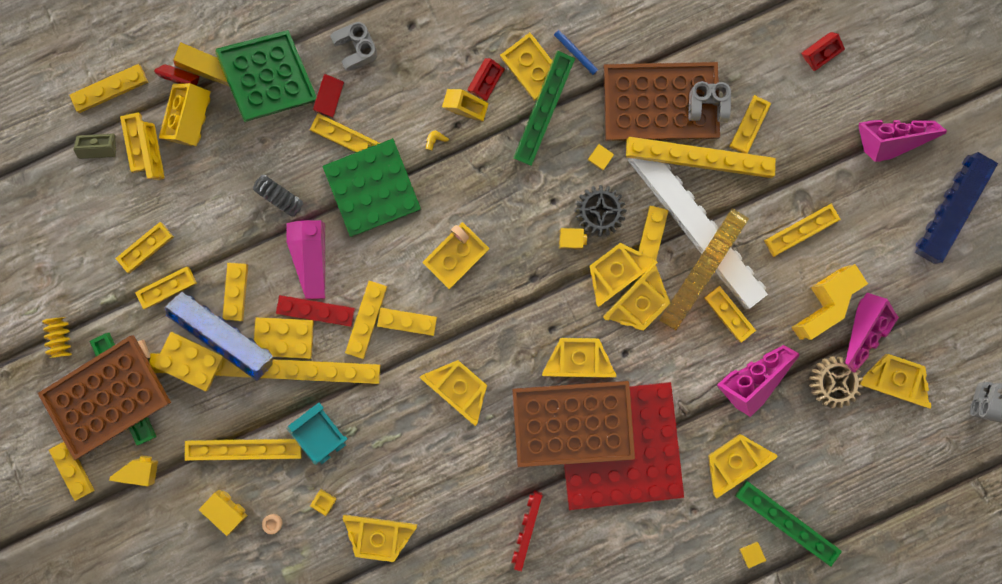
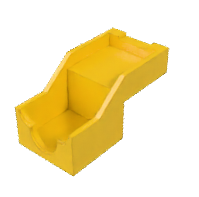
M856 264L841 267L810 287L823 307L792 326L799 340L805 338L812 340L845 318L852 294L868 284Z

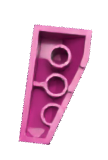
M872 120L861 122L858 125L864 152L875 162L893 159L947 132L936 121H912L911 124L901 123L900 120H893V123Z
M321 220L287 223V245L305 298L325 299V223Z
M866 293L864 298L859 301L845 362L851 372L855 373L867 360L869 351L879 346L878 340L882 336L887 337L899 318L886 298Z
M783 345L765 354L763 359L755 363H748L747 367L740 371L734 370L717 384L718 388L735 408L751 417L764 405L797 360L799 353Z

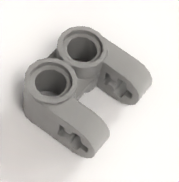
M355 22L330 35L335 46L352 41L357 53L342 60L345 71L355 70L373 62L377 58V50L368 29L361 22ZM356 32H364L361 37H355ZM365 48H370L371 52L369 54H362Z
M701 81L696 83L689 93V120L700 121L702 104L708 103L717 106L718 122H729L731 112V88L724 82L708 84ZM696 90H702L704 97H699ZM715 91H721L723 93V98L718 97Z
M981 382L977 385L970 406V414L972 416L1002 423V395L998 393V389H1002V383ZM987 388L990 391L989 393H986L985 391H983V389Z

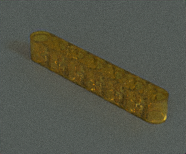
M733 208L730 210L659 321L675 331L678 329L748 222V217Z

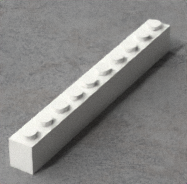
M628 159L632 167L662 205L669 210L668 212L744 309H750L768 295L764 284L754 278L753 270L743 264L741 255L736 250H732L729 246L730 241L724 235L721 236L717 231L719 228L714 221H709L704 208L694 202L693 194L683 188V182L677 175L674 176L668 163Z

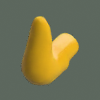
M436 130L432 131L427 137L425 149L432 151L436 140L447 142L449 138Z

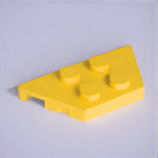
M619 243L590 265L596 305L598 307L658 262L643 253Z
M653 264L608 310L603 318L644 331L670 304L657 266Z
M560 338L542 372V376L616 377V372L603 349L600 339Z
M885 354L862 377L863 380L859 381V385H863V387L931 409V402L928 400L927 393L929 387L926 381V367Z
M457 360L419 377L474 426L477 425L487 384L464 364Z
M741 434L737 435L708 455L714 497L716 499L775 460L778 456Z
M343 515L342 518L348 531L349 540L353 545L352 549L355 557L389 562L396 560L418 525L352 515Z

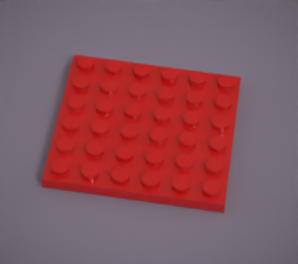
M671 382L630 386L635 459L564 464L569 510L684 498Z

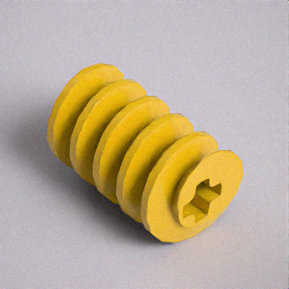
M67 317L50 318L42 321V324L48 325L43 328V331L49 332V334L44 336V339L50 341L45 343L44 346L51 348L45 351V354L52 356L50 358L72 355V353L66 352V349L71 348V345L65 344L66 341L70 340V337H65L64 334L70 331L63 329V327L69 325V322H65L62 319Z

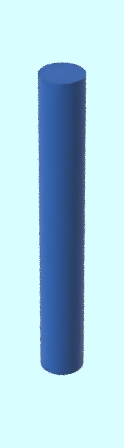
M560 30L555 32L554 36L594 75L598 69Z

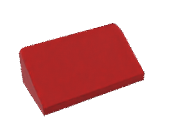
M830 32L801 54L812 70L816 71L844 51L845 48L839 34Z
M485 58L467 91L487 101L505 68L491 58Z
M167 64L154 70L155 74L160 78L177 84L190 83L197 86L200 76Z
M324 74L313 107L315 113L334 117L344 81Z

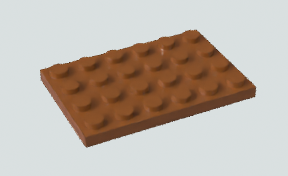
M718 62L604 64L605 141H627L628 137L649 140L720 138V122L717 120L716 105L703 103L700 121L689 120V93L698 82L703 81L708 84L719 83ZM696 90L699 97H704L702 90ZM716 90L715 93L719 97V90Z
M134 335L125 338L38 393L74 460L83 457L171 403Z
M629 381L512 389L518 467L635 459Z

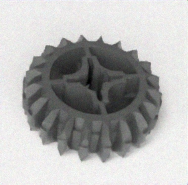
M261 175L255 181L253 190L289 216L295 217L302 209V200L266 175Z
M599 185L598 191L595 186H592V193L586 189L584 191L586 196L582 194L579 196L583 202H576V205L581 208H576L574 212L581 215L575 218L576 220H583L579 223L580 227L584 224L587 226L584 232H587L589 228L592 229V236H594L596 231H598L599 237L602 236L603 231L606 236H609V229L615 233L617 230L614 225L620 228L622 224L618 220H625V217L620 214L626 213L627 210L620 207H623L626 203H619L622 195L615 197L614 195L617 190H613L610 193V186H607L605 191H603V185ZM598 196L596 206L585 208L586 203L591 198ZM604 197L608 198L615 208L607 206ZM600 203L601 209L606 211V213L603 212L601 217L599 212L594 211L599 208ZM586 214L595 216L597 225L591 223ZM615 214L613 222L603 226L604 217Z

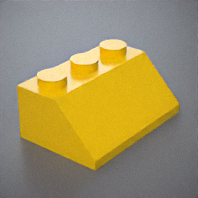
M190 83L173 84L159 139L186 146H197L201 138V127L206 119L205 112L210 103L211 91Z

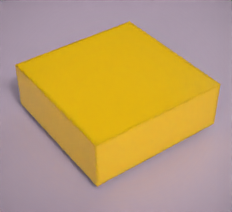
M598 144L588 158V161L603 171L614 154Z
M320 489L310 507L327 516L337 498Z
M758 542L739 549L747 568L766 561Z

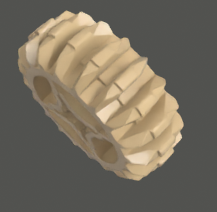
M831 356L829 360L822 359L823 364H816L818 370L812 369L815 376L809 377L810 380H814V383H811L809 386L815 388L812 394L818 395L816 400L822 401L824 406L829 404L830 408H835V406L843 408V404L850 406V401H856L854 395H861L857 389L863 388V385H859V381H862L863 378L857 377L861 371L851 372L845 364L846 359L843 361V357H837L836 359L834 356ZM838 366L843 371L834 374L829 369ZM825 377L826 385L823 387V378ZM848 378H849V387H847V385H846V381H847ZM834 379H838V380H837L838 386H835V383H836V382L834 381ZM836 390L843 393L838 398L829 396L831 392L834 393Z

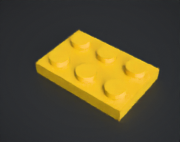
M529 32L500 54V58L535 101L545 81L552 59Z
M463 222L459 227L469 236V239L464 244L451 233L422 262L449 290L490 250Z
M255 317L253 356L312 359L314 320Z
M170 332L154 367L199 389L208 391L225 356L175 332Z

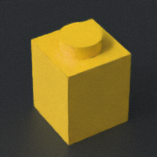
M560 228L559 249L582 250L583 245H587V234H584V229Z

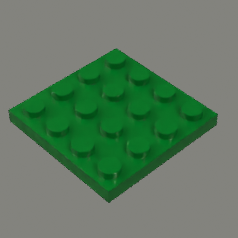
M289 30L216 48L215 53L244 122L316 101L317 96Z
M393 138L322 166L350 237L421 210Z

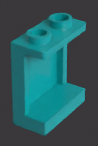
M320 402L286 428L314 465L319 462L321 465L331 458L329 454L332 451L338 452L346 446L344 442L348 439L341 434L323 411L324 407Z

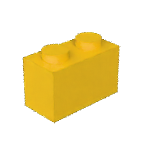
M221 490L214 492L199 509L226 536L230 535L248 516L241 505L235 504L231 500V496L226 491Z

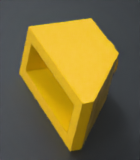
M447 89L442 108L457 115L484 121L489 103L462 89Z
M140 456V458L132 460L110 476L109 481L141 486L153 485L155 483L158 461L152 460L150 456Z

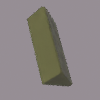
M115 134L76 136L73 150L79 159L115 157Z

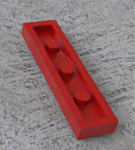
M279 295L276 314L349 327L353 325L355 308L282 295Z
M534 490L533 495H529L527 506L530 507L529 512L523 516L522 525H524L523 533L519 532L516 543L519 544L518 552L514 551L511 563H514V570L522 572L541 503L542 492Z

